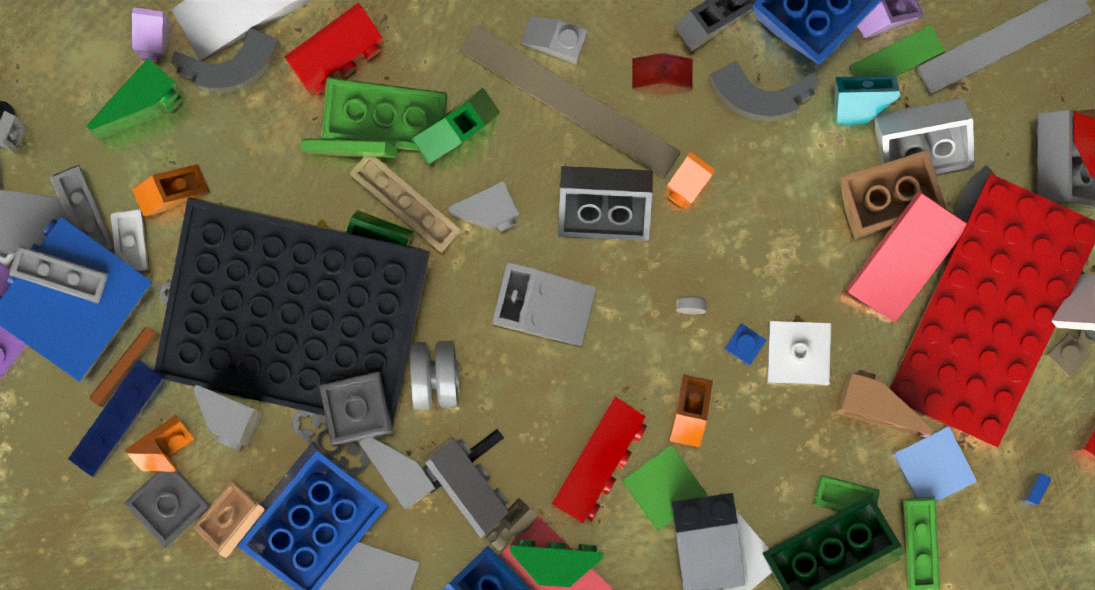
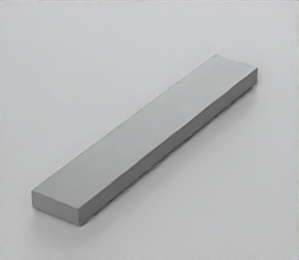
M1048 0L920 65L916 70L929 94L932 95L1090 14L1091 10L1086 0Z

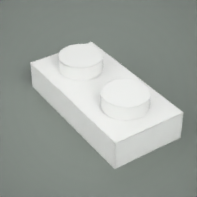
M141 209L110 213L115 256L138 272L149 271L144 220Z

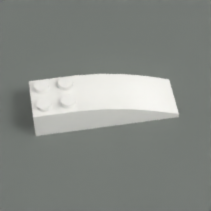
M184 0L171 10L199 60L203 62L246 38L250 28L258 31L312 0Z

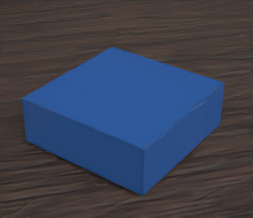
M1035 473L1022 501L1031 506L1039 505L1051 481V477L1043 473Z

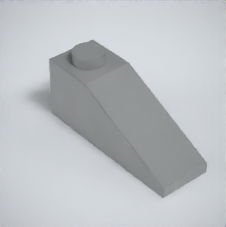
M374 438L358 441L404 509H408L436 489L433 482L437 478L427 465L421 467L418 462Z

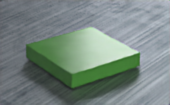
M672 445L622 480L657 531L672 521L670 502L701 498L708 495Z

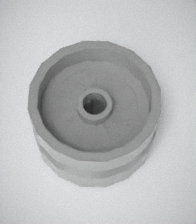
M454 340L437 342L434 361H431L430 346L427 342L410 343L411 386L414 409L431 408L433 404V389H437L438 404L441 408L458 407L457 388H460L459 364L455 356Z

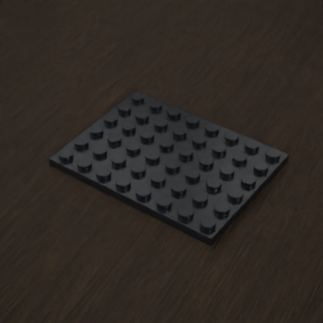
M189 197L187 199L153 377L194 387L198 385L212 391L325 416L319 385L380 372L393 429L431 250Z

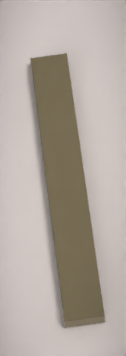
M476 24L459 49L461 53L646 168L653 170L654 173L664 179L681 151Z

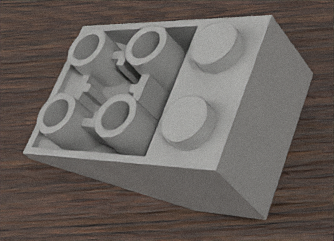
M507 262L492 324L582 347L596 287Z

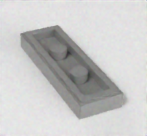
M79 164L51 175L49 178L69 223L108 251L114 250L112 239Z
M18 245L9 272L11 276L98 304L108 277L106 273Z

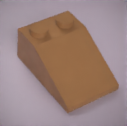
M858 370V372L851 373L845 377L835 410L836 413L920 438L932 436L934 429L883 382L875 380V374Z

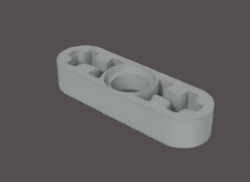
M298 411L292 420L294 431L311 444L313 441L311 437L315 433L307 428L301 431L300 427L302 424L299 421L302 416L308 418L311 415L313 417L311 423L315 427L320 429L322 423L326 426V429L318 434L314 443L335 458L343 450L345 444L339 445L334 451L325 450L322 446V439L329 433L326 420L315 413ZM354 442L348 443L351 447L346 449V451L354 456L360 453L362 455L360 458L361 463H363L360 468L354 466L350 469L348 467L350 461L343 455L340 461H337L353 475L361 474L367 469L369 458L365 451Z

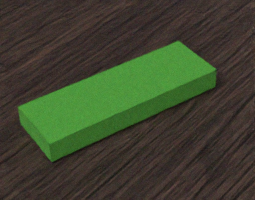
M929 25L851 64L850 69L854 77H897L943 54L945 50L932 25Z
M303 138V140L301 139L300 146L301 151L311 155L396 158L397 147L387 141Z
M934 496L903 498L907 590H940L936 499Z

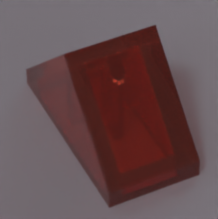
M667 53L632 58V89L692 90L693 59Z

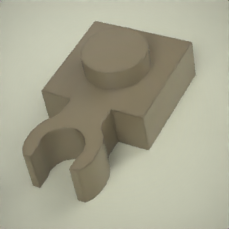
M1080 329L1076 339L1070 333L1067 334L1046 356L1067 377H1070L1091 356L1085 348L1088 345L1094 344L1095 340L1088 339L1085 336V331Z
M520 498L507 509L509 513L499 521L501 522L499 526L492 529L485 537L498 551L505 547L512 535L517 538L522 532L528 530L538 516Z

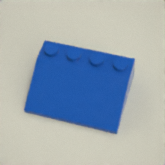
M757 0L753 4L755 18L772 33L820 65L883 0Z
M312 441L260 504L266 510L237 544V547L294 590H318L387 508L388 504L340 462Z

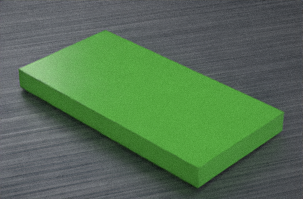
M327 77L320 139L387 141L398 149L419 151L411 138L445 115L447 92Z

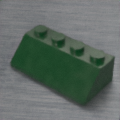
M871 495L762 553L780 590H845L903 559L902 545Z

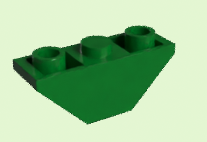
M482 87L411 138L426 162L430 164L484 128L500 111Z
M518 539L517 546L510 545L511 554L538 585L571 587L603 559V552H597L596 545L579 544L578 550H567L566 543L548 542L547 548L535 547V541Z

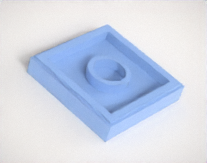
M949 426L893 454L915 498L934 496L937 502L977 482Z

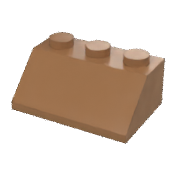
M928 150L839 178L845 213L854 240L891 229L918 191H921L946 208Z

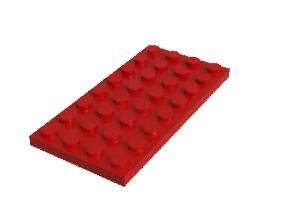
M989 173L969 215L963 233L953 249L891 381L889 389L910 408L998 448L1055 329L1052 319L1062 302L1071 295L1094 247L1095 220Z

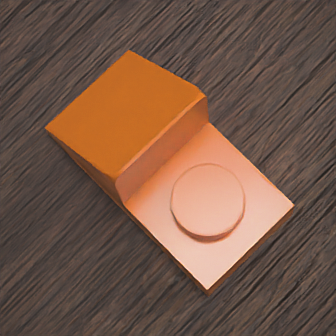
M175 414L125 449V451L142 471L174 472L176 468L170 456L193 441L194 437Z

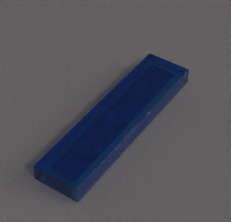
M138 360L68 460L91 477H94L164 381L165 377L144 361Z

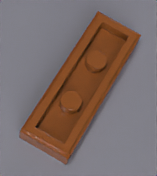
M145 327L90 395V400L96 405L104 407L160 335L150 327Z

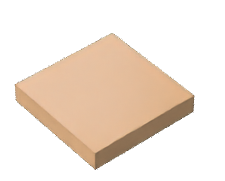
M232 480L195 524L194 529L220 555L227 558L266 509Z

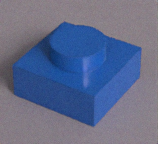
M741 323L724 350L750 366L767 340Z

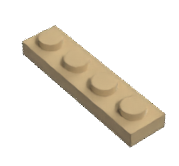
M363 157L349 173L354 180L441 254L461 232L460 228L377 157Z

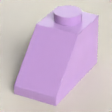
M883 0L857 27L862 32L863 37L867 38L883 34L920 19L925 15L918 0Z
M133 7L132 50L136 55H140L139 59L146 61L147 58L152 62H158V58L167 59L172 23L163 11Z

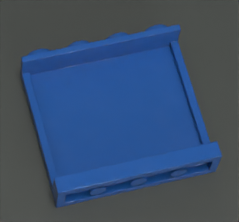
M61 217L58 222L52 219L44 229L42 234L46 238L40 246L34 244L30 249L108 274L99 304L10 276L6 281V284L10 287L3 296L0 295V326L80 382L151 285L152 281Z

